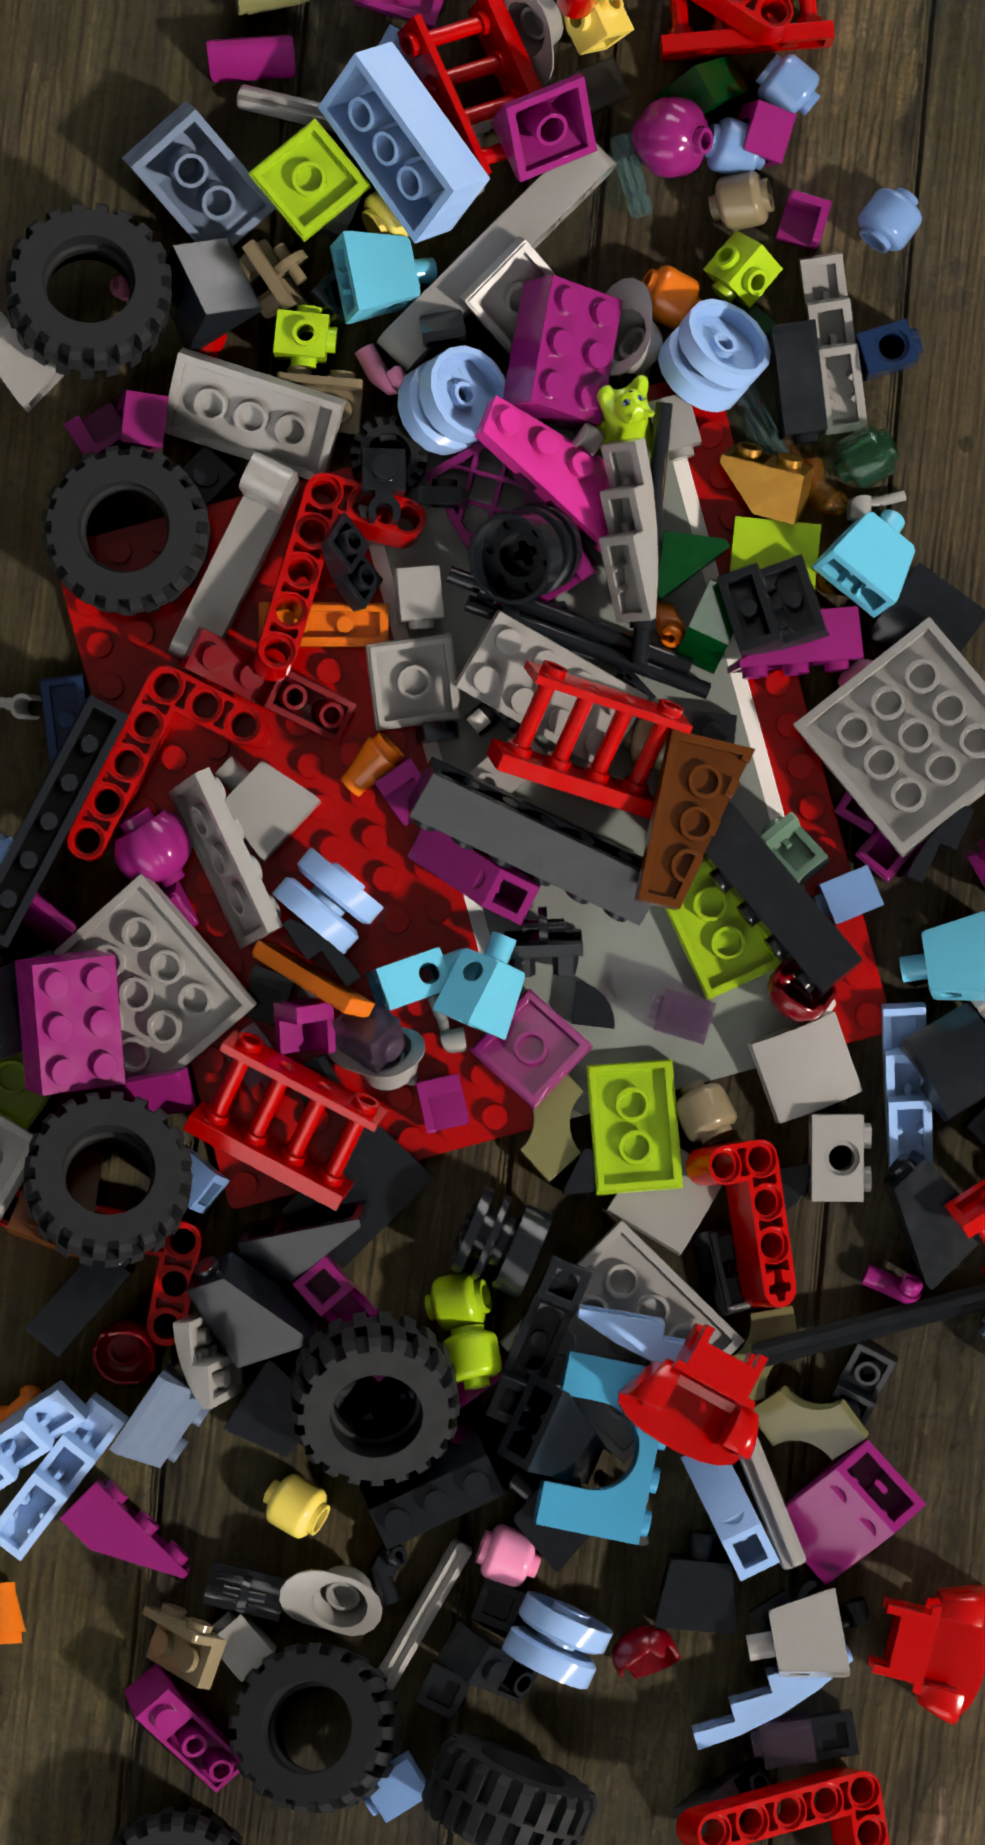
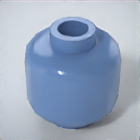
M788 53L782 58L776 54L755 80L760 85L757 92L760 100L795 114L799 111L805 116L821 96L815 91L820 80L818 73L793 53Z
M725 117L718 124L712 123L710 125L713 133V146L710 152L704 155L710 170L729 176L763 168L766 162L765 159L743 149L749 123Z
M898 187L896 190L889 188L877 190L858 216L861 239L869 247L880 253H887L888 250L893 252L902 250L922 222V215L917 208L918 199L910 191L902 187Z

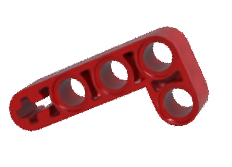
M745 1140L694 1149L686 1161V1171L691 1181L700 1186L726 1185L740 1291L744 1301L752 1307L783 1308L788 1306L796 1295V1279L779 1160L775 1147L766 1140ZM749 1154L752 1158L751 1166L749 1164ZM713 1159H714L715 1164H716L715 1172H713V1169H712V1161H713ZM755 1197H757L758 1200L757 1209L755 1207ZM762 1240H763V1243H764L763 1252H762V1249H761V1241H762Z

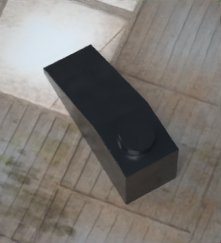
M368 1199L341 1204L337 1211L326 1207L248 1223L237 1243L242 1258L281 1287L287 1286L362 1227L370 1209Z

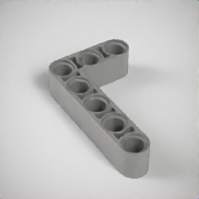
M257 451L253 454L239 483L243 497L173 637L168 650L169 654L183 660L198 627L226 639L298 492L300 480L295 470Z

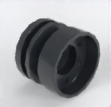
M537 502L493 515L481 523L471 537L468 558L471 574L479 588L493 600L511 605L526 603L541 595L556 591L569 583L580 568L583 549L580 533L572 518L557 506ZM534 545L537 549V553H535L533 550Z
M485 1186L481 1195L469 1206L453 1244V1262L450 1270L461 1273L468 1256L476 1259V1263L470 1276L471 1279L477 1280L487 1265L495 1267L492 1287L519 1298L541 1250L552 1222L553 1214L527 1204L516 1220L510 1218L508 1214L512 1197L505 1194L498 1211L491 1210L489 1206L495 1190Z

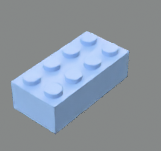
M393 42L354 53L318 106V109L414 243L451 231L490 180L486 171Z

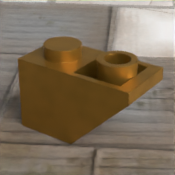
M738 442L737 445H731L722 453L721 465L753 514L792 525L805 514L815 465L803 462L801 456L793 453L782 452L774 455L763 452L760 445L751 442Z

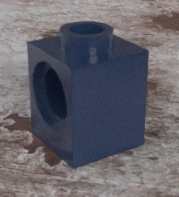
M907 319L857 333L855 336L865 382L915 367L919 361L918 354L923 352L919 333L916 328H909ZM884 339L896 341L901 348V355L896 359L884 357L880 353L879 342Z

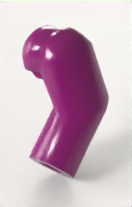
M870 1264L865 1269L861 1280L862 1285L904 1304L916 1302L921 1297V1290L923 1288V1281L913 1273L904 1274L901 1278Z

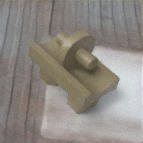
M266 239L259 242L250 240L242 247L245 254L239 261L251 285L262 277L269 287V290L258 297L263 308L260 312L266 319L277 317L278 309L296 311L297 305L308 304V301L297 286L307 280L306 275L300 268L308 259L304 250L291 254L284 243L272 249Z

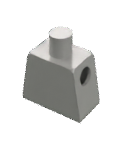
M0 311V378L19 404L29 413L65 375L56 373V364L50 361L45 366L34 359V351L31 348L24 350L17 340L16 329L11 328L8 318Z
M231 756L215 773V776L232 791L225 799L231 815L240 821L244 830V837L264 861H267L321 803V800L264 761H261L249 772Z
M835 1588L769 1610L771 1631L746 1635L750 1661L776 1657L779 1677H850L848 1655Z

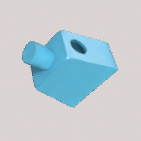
M343 231L330 245L345 324L356 323L408 308L420 296V285L432 284L437 279V265L434 258L414 259L411 241L406 236Z
M887 509L879 517L874 512L868 511L852 523L814 562L812 568L875 618L897 602L911 565L915 548L910 541L900 534L905 525V520L901 514Z
M985 911L923 931L924 953L899 957L903 983L928 979L929 990L933 999L985 1001Z
M493 931L484 954L468 948L463 949L432 1010L505 1040L525 979L524 972L508 965L517 940Z
M437 947L366 973L365 975L379 1014L440 993L463 948L443 955L441 949ZM426 968L430 973V981L427 983L420 979L419 969Z

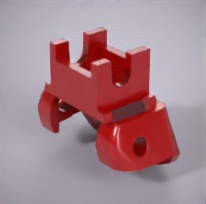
M694 1323L675 1362L669 1358H666L664 1362H651L618 1391L617 1403L624 1415L638 1429L661 1444L689 1458L717 1466L733 1465L740 1459L749 1461L756 1445L759 1414L753 1412L756 1402L748 1397L769 1358L762 1354H757L756 1356L753 1353H747L742 1362L708 1343L715 1328L707 1324L702 1326Z
M978 1583L937 1589L934 1597H926L924 1605L882 1595L880 1604L882 1607H885V1612L892 1614L893 1617L883 1657L868 1654L866 1659L867 1665L871 1667L872 1673L903 1680L912 1685L911 1693L919 1705L943 1721L955 1726L959 1716L973 1702L985 1674V1585Z

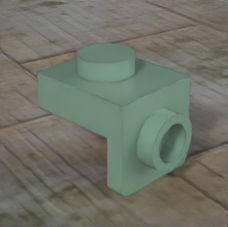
M793 812L788 813L783 818L780 816L770 821L760 836L800 885L830 862L828 855L800 826L799 819Z

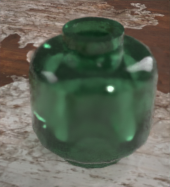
M865 425L838 442L837 452L839 458L834 460L833 463L844 483L852 480L861 489H867L895 473L897 468L896 460L901 456L895 442L885 428L878 430L873 425Z

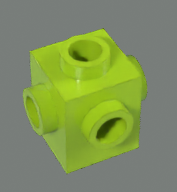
M736 230L703 270L714 282L711 289L723 301L732 303L735 300L751 308L783 268L761 243Z
M297 305L296 311L278 309L273 348L275 359L291 361L290 366L307 367L313 370L316 369V364L326 365L327 353L335 354L338 335V328L330 327V315L322 314V308L312 305ZM305 334H310L313 336L308 341H303L300 339Z

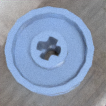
M708 299L699 301L661 345L658 362L661 373L671 389L685 402L701 410L721 412L729 410L765 370L770 362L771 350L767 337L758 323L744 310L727 301Z
M465 345L450 347L405 375L398 389V410L402 424L411 438L425 450L439 455L459 453L479 441L475 434L488 401L496 395L503 399L505 377L496 363L482 351Z
M311 847L297 865L299 871L315 884L312 889L308 890L295 878L286 877L272 894L318 934L328 940L343 954H346L359 936L357 930L344 920L342 915L347 911L361 923L371 924L384 907L363 890L366 886L336 861L331 864Z
M527 1591L518 1612L522 1620L530 1627L524 1625L511 1626L502 1645V1650L516 1661L548 1678L578 1689H588L596 1672V1665L585 1653L594 1655L604 1654L613 1631L604 1623L573 1605L542 1593Z

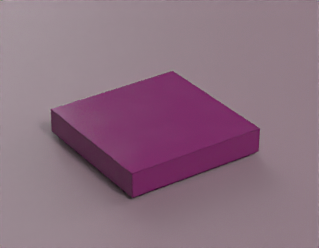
M528 988L518 999L506 1039L503 1040L486 1033L471 1048L470 1052L527 1105L535 1110L593 1046L537 994Z

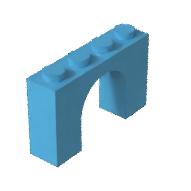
M566 1350L559 1387L567 1391L570 1396L611 1405L624 1415L617 1403L618 1391L647 1366ZM625 1416L632 1428L635 1441L633 1459L626 1472L615 1482L600 1488H582L541 1479L532 1522L536 1525L639 1545L640 1536L647 1537L651 1525L652 1511L646 1510L649 1493H656L660 1479V1468L654 1467L657 1449L664 1451L665 1445L638 1429Z

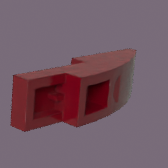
M198 627L180 667L291 722L339 743L357 704L292 671L282 680L267 681L261 678L255 671L253 665L254 653L204 628Z

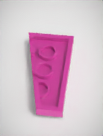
M499 396L493 397L488 401L475 437L513 473L519 474L521 472L534 485V492L545 502L551 500L571 517L578 531L583 530L596 542L594 548L601 553L598 539L608 535V529L600 491L610 488L604 460L597 455L591 456L580 445L576 447L572 444V440Z

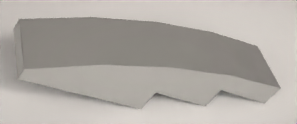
M841 252L798 258L806 320L815 319L828 425L825 435L868 429L858 343L855 341L851 302L847 294L843 254Z
M643 437L610 441L601 445L610 488L600 491L608 535L598 540L616 623L650 621L656 618L658 535L653 480L646 440Z

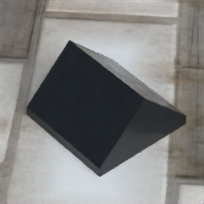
M227 238L172 246L165 261L166 264L170 265L172 274V296L169 313L187 349L197 352L263 310L237 254Z

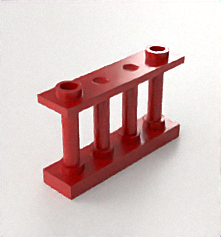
M478 0L467 11L470 18L431 30L427 29L421 13L414 15L397 32L401 52L409 60L414 73L486 173L490 175L492 171L489 165L507 159L506 154L500 143L481 149L471 125L495 118L502 104L543 88L504 0ZM472 35L478 36L487 57L446 70L436 46ZM494 74L505 96L463 109L454 86Z
M670 0L672 28L668 30V34L661 35L659 44L661 62L724 57L727 55L737 56L829 48L832 46L835 38L833 20L822 21V16L817 13L816 0H799L800 17L796 19L797 23L789 24L783 38L778 43L762 45L715 15V25L711 26L710 31L694 32V28L689 26L687 0ZM770 13L761 14L767 22L772 24L779 23L774 15Z
M527 660L524 669L533 682L538 685L515 738L509 739L508 743L493 738L486 755L496 770L651 819L655 799L648 791L649 786L646 782L670 728L687 734L691 733L693 726L684 716V709L666 699H660L658 703L568 674L566 668L549 660H544L542 665ZM557 690L577 697L554 750L548 751L547 755L534 752L530 745L554 691ZM593 703L614 709V715L592 764H587L585 768L572 764L569 757ZM635 716L653 722L654 724L631 775L625 776L624 780L611 777L608 769L631 717Z
M235 1029L219 1049V1051L231 1056L233 1059L213 1103L207 1104L202 1101L189 1115L183 1130L337 1211L348 1197L354 1181L345 1177L343 1171L364 1127L375 1132L386 1118L389 1110L380 1106L374 1097L365 1093H355L264 1045L262 1039L249 1032H239ZM249 1066L272 1079L251 1124H244L231 1117L228 1110ZM289 1087L310 1098L289 1144L284 1145L269 1137L266 1130L286 1088ZM325 1107L349 1120L328 1164L322 1165L307 1157L305 1149Z

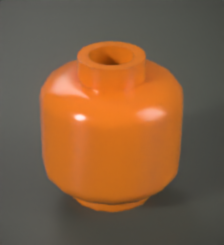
M663 265L657 270L650 269L641 281L650 291L652 320L669 329H676L689 311L699 301H703L698 298V281L670 265Z

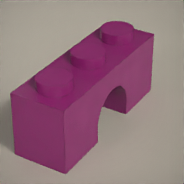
M329 1254L299 1276L292 1284L320 1317L323 1316L329 1323L338 1318H342L343 1322L353 1320V1313L364 1311L366 1317H377L379 1310ZM373 1375V1377L378 1382H380L382 1379L386 1377L382 1375Z

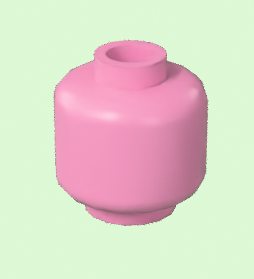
M499 1524L492 1532L488 1530L484 1532L475 1563L481 1565L480 1569L484 1577L511 1587H519L525 1581L526 1576L535 1578L542 1555L535 1551V1546L521 1530Z

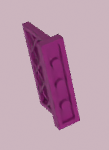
M480 441L425 473L432 486V479H439L438 477L453 468L469 472L465 489L469 491V497L476 474L498 480L492 505L469 499L470 505L490 510L488 519L496 515V512L510 511L498 507L504 482L521 487L525 494L523 505L544 502L556 506L551 500L545 502L534 492V485L521 472L519 474L513 473L516 480L506 478L508 467L504 463L502 464L499 476L477 470L481 452L488 449ZM473 457L470 468L460 465ZM445 509L469 552L471 537L475 532L468 531L463 522L466 509H459V512L456 509ZM582 537L583 553L580 568L572 580L558 590L541 595L537 599L549 602L601 573ZM520 611V612H519V613H522V614H525V615L528 614V613H525V612H523V611Z

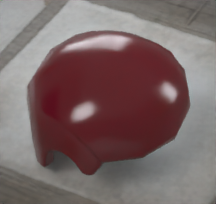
M786 958L769 977L767 983L769 999L781 1015L796 1022L813 1021L820 1017L835 999L837 993L836 986L821 998L814 991L807 994L792 976L796 969Z
M122 1320L105 1327L96 1337L92 1347L95 1367L104 1379L118 1385L140 1384L152 1371H155L158 1359L157 1344L149 1338L147 1328L135 1321Z
M640 1625L628 1630L612 1648L613 1666L620 1678L625 1677L624 1669H627L634 1678L638 1679L666 1669L681 1659L678 1647L670 1633L666 1629L655 1628L654 1625Z

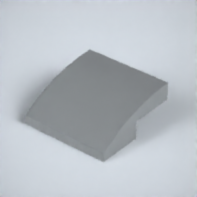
M826 1011L813 1021H804L792 1028L782 1027L748 1043L776 1123H783L810 1114L863 1091L835 1012Z
M681 1148L683 1189L615 1194L606 1210L610 1215L619 1220L622 1219L630 1227L679 1256L687 1246L722 1186H700L693 1183L686 1171V1161L689 1153Z
M199 1310L173 1322L174 1339L181 1368L194 1397L202 1409L211 1410L246 1391L244 1366L240 1368L235 1367Z

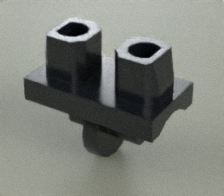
M547 906L538 907V919L523 920L521 931H504L505 936L517 940L509 959L510 966L524 972L525 977L536 975L535 958L552 957L554 975L574 976L576 974L579 956H583L582 930L565 929L564 918L547 919Z
M213 1559L202 1604L278 1622L282 1609L279 1601L280 1589L288 1577Z

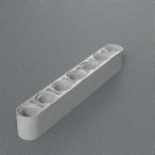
M597 143L596 152L543 173L381 334L377 343L407 373L412 371L436 348H426V346H423L419 320L421 315L458 309L462 311L463 319H465L471 311L459 299L460 295L511 243L520 236L535 249L613 171L617 163Z

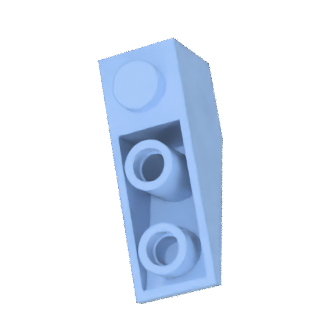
M685 1455L680 1457L740 1581L779 1563L780 1561L733 1466L712 1465L696 1461Z

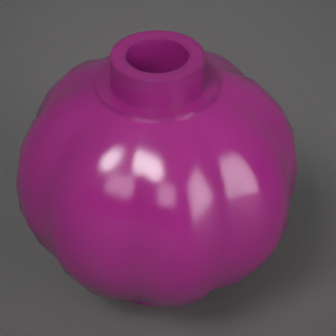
M673 96L660 98L647 106L642 116L634 125L632 140L642 163L652 174L659 177L674 178L686 176L700 166L704 155L709 153L713 146V133L704 113L694 101Z
M147 806L119 823L123 833L115 838L114 857L117 866L125 877L133 881L142 874L155 883L160 882L163 888H167L186 875L182 868L191 855L193 845L191 834L183 819L163 809L152 813Z

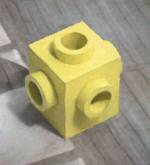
M599 0L593 11L582 19H571L562 13L566 32L571 37L579 55L606 50L634 30L625 11L623 0Z

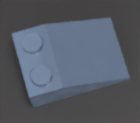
M187 101L183 102L122 157L132 171L195 242L227 238L232 246H234L276 209L249 177V171L199 112Z
M169 1363L157 1377L109 1450L116 1455L158 1468L162 1467L166 1459L175 1463L188 1444V1441L182 1437L191 1423L199 1427L210 1410L201 1408L186 1381L183 1371Z

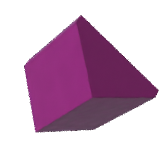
M581 73L502 104L491 122L519 182L597 151L585 77Z

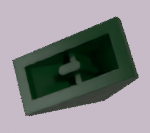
M730 55L694 65L655 96V100L673 96L690 99L701 108L705 118H708L746 97L751 92Z
M664 530L658 566L657 600L662 601L727 552L730 545L726 539Z
M710 579L677 650V653L692 658V665L712 674L715 673L734 633L717 580Z

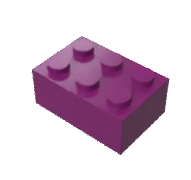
M555 275L524 281L503 399L535 419L571 431L581 429L585 423L600 426L603 412L597 400V394L603 386L608 385L623 300Z
M89 950L15 960L25 1089L41 1096L125 1084L115 954L101 950Z

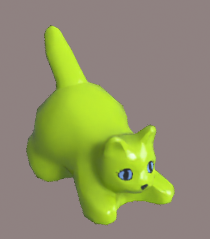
M637 376L627 387L617 390L613 389L610 385H606L598 391L597 400L605 421L596 427L606 435V439L602 444L615 440L645 437L648 457L650 458L653 428L649 418L654 417L655 413L650 408L647 400L648 378L646 376ZM600 446V448L597 450V453H598L599 455H603V454H602V450H601V446Z

